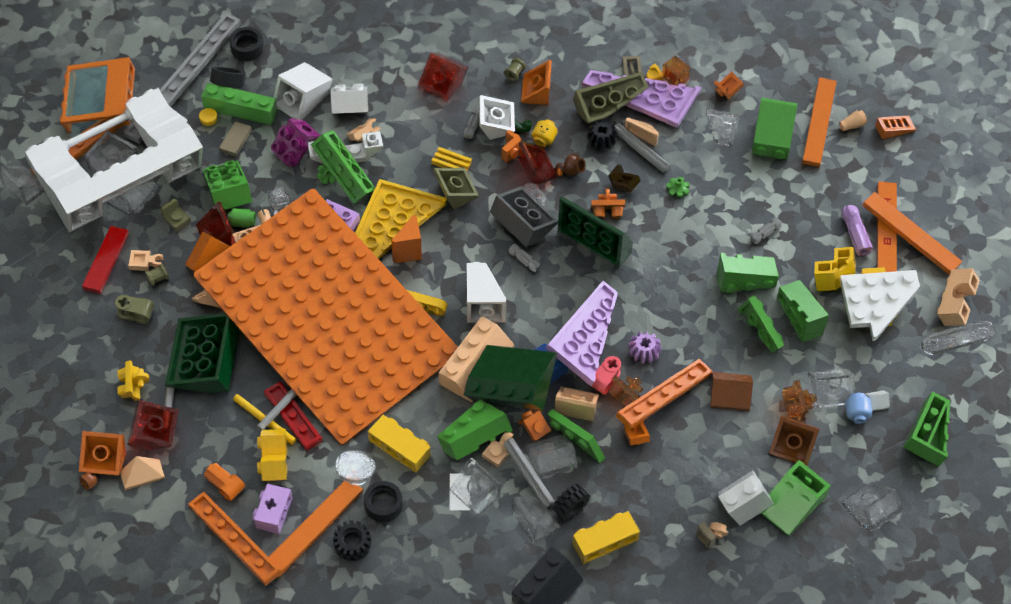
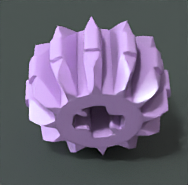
M639 331L637 336H632L628 348L630 350L629 354L634 357L635 362L641 360L642 365L645 361L651 364L653 359H658L662 347L660 339H655V333L649 335L648 331L645 334Z

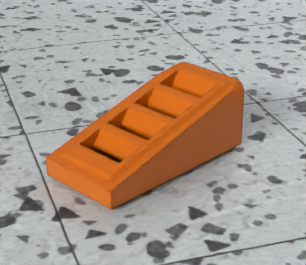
M909 116L877 118L875 124L882 139L915 132L916 130Z

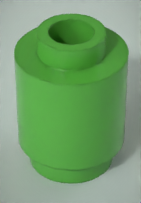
M233 208L232 212L228 213V223H231L232 227L250 228L255 226L256 212L251 211V209Z

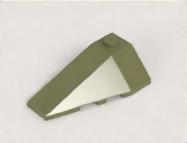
M639 72L576 90L573 102L579 116L589 124L607 118L646 91L648 85L643 73Z

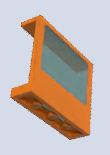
M130 58L67 66V73L64 74V101L61 103L63 111L62 116H60L61 126H64L67 133H71L72 123L115 118L124 114V111H126L125 103L133 98L135 68ZM131 120L122 122L123 126L130 125Z

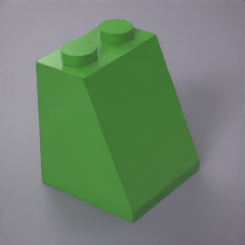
M761 98L751 154L788 159L798 103Z

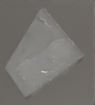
M706 108L705 115L709 120V128L713 133L714 143L732 147L740 115Z

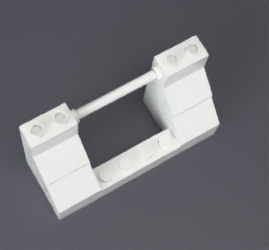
M159 88L147 90L142 96L129 99L125 103L126 111H124V114L74 138L62 141L59 135L49 137L44 143L38 146L32 145L25 151L29 165L68 232L102 217V203L161 174L170 183L201 167L203 146L191 126L168 105ZM126 120H131L147 148L143 153L131 155L127 158V161L121 164L115 163L110 169L104 172L99 171L90 178L88 173L69 154V148Z

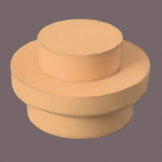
M717 522L710 524L709 528L717 539L727 536L726 525Z

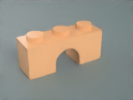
M973 268L951 270L945 292L942 294L940 307L937 309V315L944 326L966 325L970 308L963 297L975 295L980 281Z

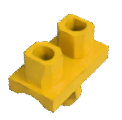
M129 360L125 362L124 368L117 370L118 379L121 382H125L124 385L117 387V393L122 398L131 397L134 401L140 400V388H143L144 384L149 382V375L144 373L142 368L133 366L132 361Z

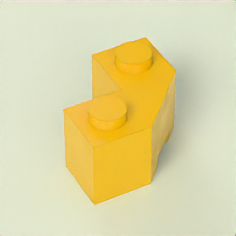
M854 247L834 248V260L815 262L814 276L817 291L837 290L841 287V275L856 274Z
M286 429L261 430L260 437H257V448L261 449L262 452L261 461L257 462L258 475H262V481L287 480Z

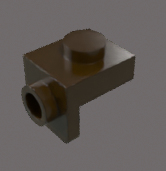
M619 164L608 175L613 189L629 193L641 181L639 175L625 173L622 165Z

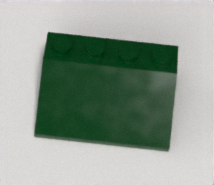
M561 196L559 200L557 231L619 268L632 253L633 242L622 231Z
M226 313L178 318L165 381L166 387L205 393L229 391L240 329Z
M486 345L468 376L464 396L474 402L481 399L488 404L543 411L557 353Z

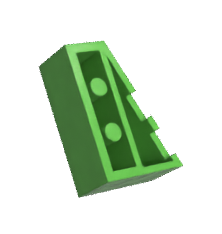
M720 253L716 272L720 293L776 287L779 275L774 257L752 256V259L743 258L740 254H736L735 257H727L726 253Z
M800 280L780 286L777 299L801 341L805 342L822 336L829 314Z
M932 391L924 400L903 448L938 467L948 457L946 450L949 437L947 429L950 416V400Z
M480 399L441 432L437 438L444 453L455 460H459L478 450L479 445L488 440L492 442L496 440L495 436L505 431L509 433L513 430L506 413Z

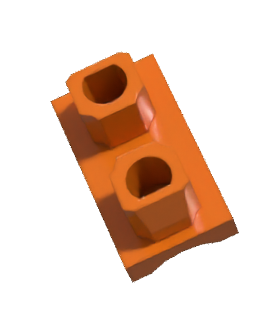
M605 189V194H598V200H591L590 210H593V215L600 219L605 217L604 210H611L612 218L620 219L625 207V199L611 200L617 199V194H610V190Z

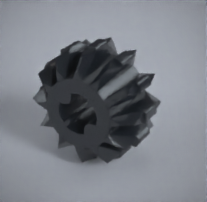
M602 120L600 123L594 121L593 126L588 128L587 140L590 146H594L595 150L601 148L603 151L605 148L610 149L612 145H615L618 133L615 130V125H610L609 121L603 123Z

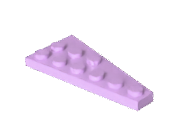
M590 70L582 82V87L587 88L622 77L613 76L612 73ZM645 78L648 89L625 105L678 128L701 92V87H685L686 84L671 85L666 81Z
M604 281L601 282L545 348L549 352L557 353L556 358L590 386L595 382L599 358L604 348L608 332L607 328L611 321L610 316L618 294L617 291Z

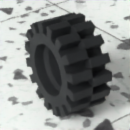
M576 483L571 487L569 486L566 491L562 492L561 496L557 497L558 500L554 501L552 509L563 521H569V519L577 516L578 512L583 510V507L587 506L591 496L580 484Z
M350 520V524H347L345 521L343 522V527L341 525L337 527L338 531H334L333 542L336 553L340 554L342 559L347 557V561H351V558L357 561L358 556L362 559L364 553L368 554L369 548H371V536L369 529H366L364 523L361 526L360 521L354 524V520ZM349 535H357L360 538L359 544L352 547L347 546L344 540Z

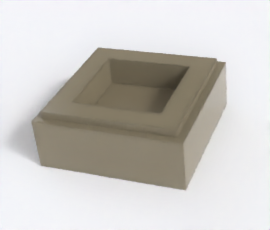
M703 521L698 525L696 535L706 548L710 549L715 545L716 536Z

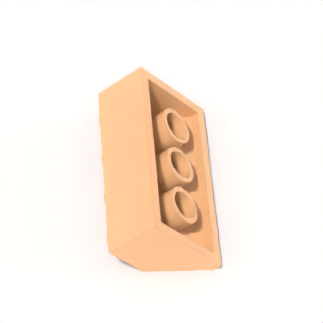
M481 316L440 370L439 385L472 403L471 399L464 396L468 376L486 345L513 348L514 343L497 324Z

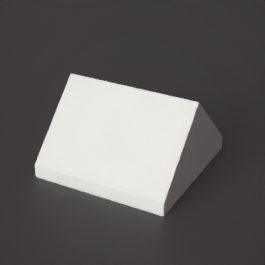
M480 95L479 126L490 140L506 136L508 130L513 133L515 132L514 103Z

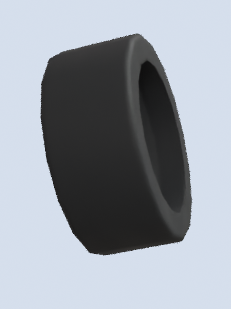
M242 27L230 35V49L235 58L249 61L259 57L263 52L262 34L257 29ZM244 39H252L257 42L253 47L246 49L236 46L239 41Z
M228 67L211 68V83L232 88L244 86L245 72Z
M378 481L369 486L364 494V508L367 515L378 522H389L395 519L403 508L402 493L399 487L388 481ZM389 493L394 496L395 505L391 509L380 511L373 508L371 500L376 494Z

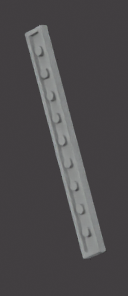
M225 13L160 89L170 107L224 45L230 35L240 26V19ZM132 122L123 132L124 136L140 144L143 139Z

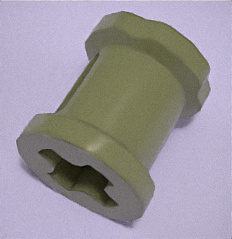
M513 58L509 68L504 70L505 77L511 81H516L519 78V73L526 68L524 61L519 58Z
M163 264L151 271H144L151 287L161 280L169 279Z

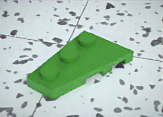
M755 295L748 298L737 310L740 314H746L748 317L747 322L751 327L754 326L758 329L759 338L770 352L778 351L784 346L782 336L776 332L772 319L763 310L761 301Z
M551 409L547 414L551 420L550 425L556 431L560 430L568 439L572 440L597 462L601 463L605 456L594 436L554 409Z

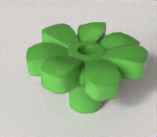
M320 165L317 178L323 184L328 182L334 183L335 178L326 165Z
M683 177L671 178L670 183L666 185L670 196L676 194L679 198L689 194L688 188L690 184L689 182H684Z

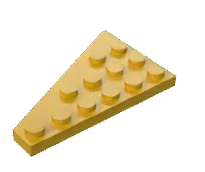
M379 179L355 234L379 259L392 249L391 240L413 215L417 216L418 225L421 226L446 206L447 198Z

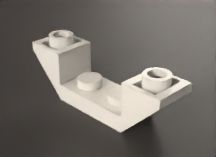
M380 131L362 134L363 143L345 145L357 163L366 162L383 148ZM314 141L308 142L310 159L324 164L310 145Z

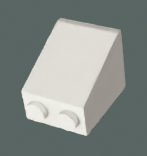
M305 62L278 75L273 97L276 98L277 109L293 119L303 120L329 94L332 78Z
M467 263V323H477L481 316L492 322H506V297L486 263Z
M753 470L718 493V497L725 509L739 526L774 505V502Z

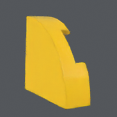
M656 63L650 66L646 79L664 80V75Z

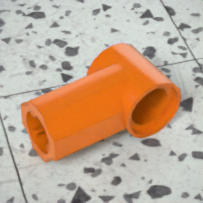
M217 463L208 466L204 473V478L217 487L220 494L228 501H232L246 487L235 474L230 475Z

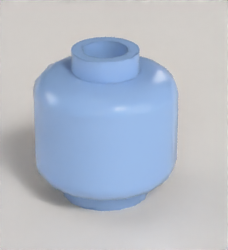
M864 393L851 394L846 400V416L854 421V423H865L872 416L871 400Z

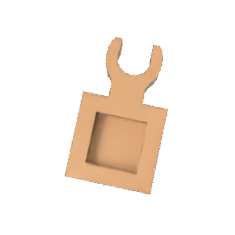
M131 250L129 270L149 271V266L158 268L162 262L156 261L164 260L163 255L155 254L151 256L150 251Z

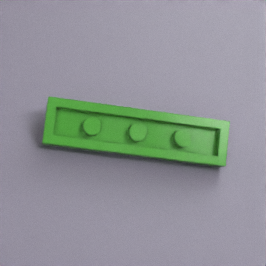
M334 130L322 134L310 144L353 204L374 192V185Z

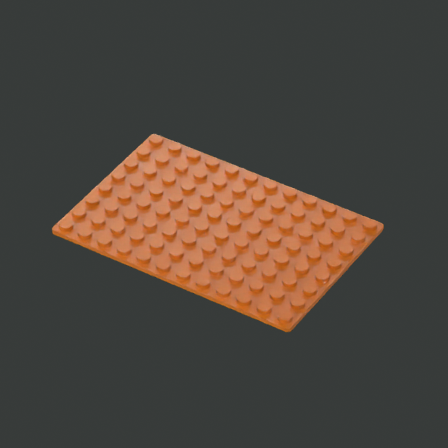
M315 189L307 191L194 272V278L341 445L351 440L442 369L458 348Z

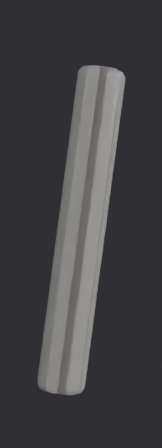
M620 123L615 125V130H617L618 136L661 172L668 170L669 163Z
M514 439L506 440L503 443L504 447L545 508L552 506L554 499Z

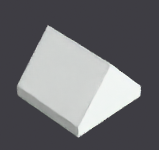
M883 390L865 393L871 400L872 411L890 408L888 392Z

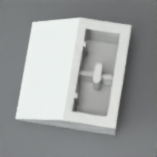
M345 84L335 85L331 89L332 113L368 112L367 86L363 87V84H353L352 87H346Z

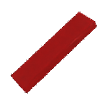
M110 226L82 285L83 290L98 294L102 293L129 235L127 229Z
M281 381L264 390V395L273 407L288 393ZM292 399L279 415L304 450L308 451L323 442V439L295 400Z

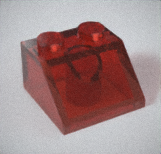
M430 53L418 86L449 100L463 83L469 67L441 53Z
M139 400L135 408L127 445L146 450L171 448L179 410Z

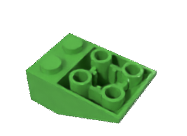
M238 160L227 161L225 164L218 166L212 165L202 170L216 212L252 202L249 185Z
M798 460L769 494L774 505L761 512V514L786 535L790 536L827 497L831 485Z

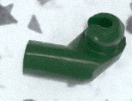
M514 118L516 132H529L532 129L533 123L530 120H524L523 123H519Z

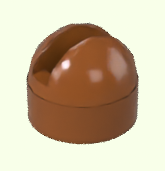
M87 472L79 477V481L86 490H90L96 485L97 477L93 473Z

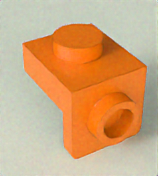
M732 71L720 83L717 80L714 82L717 87L715 91L721 97L725 96L728 100L744 86L743 82Z
M510 130L506 132L507 144L502 147L501 159L506 163L516 158L522 148V139Z
M530 409L521 415L522 418L517 421L519 425H524L532 441L538 440L551 431L540 410L532 411Z
M644 420L630 430L624 425V433L630 445L650 442V435L644 425Z

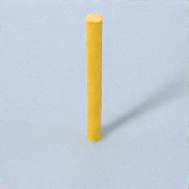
M239 394L234 396L233 401L259 421L264 419L266 415ZM274 421L267 426L271 430L283 429ZM286 431L287 442L294 445L297 439Z

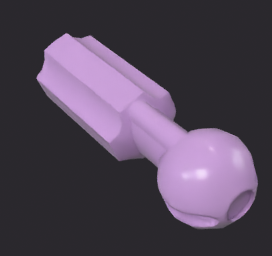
M854 205L845 206L841 215L847 225L856 254L858 256H866L872 253L873 247L860 218V211Z

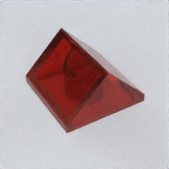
M523 141L519 142L518 160L533 186L559 176L544 148Z
M218 201L196 226L200 235L202 232H205L232 246L235 244L233 231L222 203Z

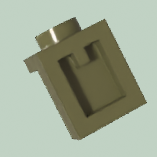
M175 198L170 202H166L160 208L163 220L176 232L191 223L190 217L179 207L178 201Z

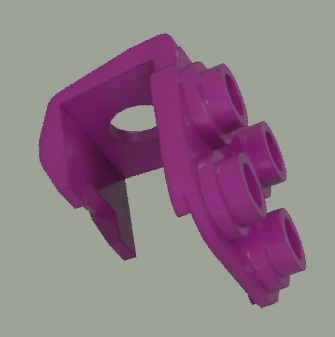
M291 118L287 124H284L279 129L274 142L271 144V150L288 167H295L302 160L308 148V141H315L320 135L306 121Z

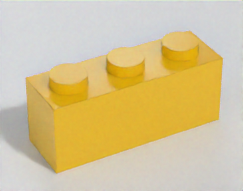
M382 415L368 431V438L371 443L415 473L431 456L430 445L427 441L418 439L412 431L402 428L391 417L388 418Z
M629 511L623 514L620 512L609 520L596 522L593 527L578 530L573 535L572 544L582 563L585 564L638 541L640 531Z

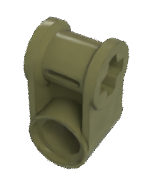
M121 295L115 300L117 316L120 319L135 321L141 324L149 322L154 309V303L151 300L128 295Z

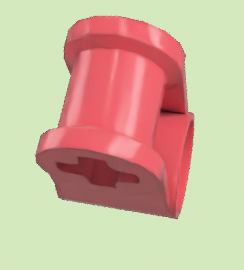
M607 357L596 370L595 382L591 387L603 395L610 390L615 381L620 377L621 361L618 357Z

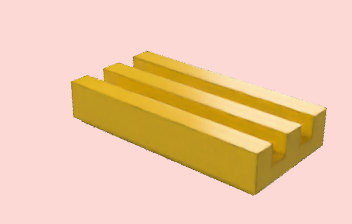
M438 147L434 158L431 159V164L441 168L463 167L466 171L472 163L471 158Z

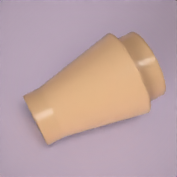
M856 110L840 121L839 126L843 132L864 127V124L867 123V117L862 110Z

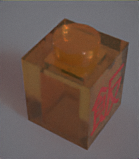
M675 55L663 64L662 73L664 78L672 85L685 84L690 78L691 67Z

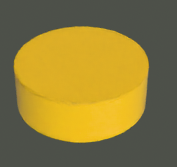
M212 108L203 109L199 113L201 124L205 126L214 125L218 120L217 112Z

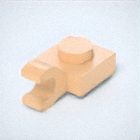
M368 119L365 124L359 125L347 133L348 139L360 142L362 141V134L378 132L380 127L372 128V123L376 119Z
M505 431L499 442L494 440L482 453V457L499 468L509 455L503 443L510 438L513 439L514 434Z

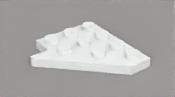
M916 270L841 275L840 284L850 328L870 327L872 340L876 341L919 290L920 284Z

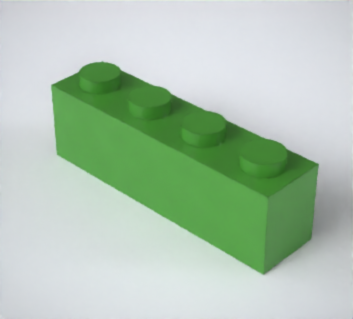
M207 83L201 96L204 109L212 108L217 113L272 125L278 112L276 98L212 83Z

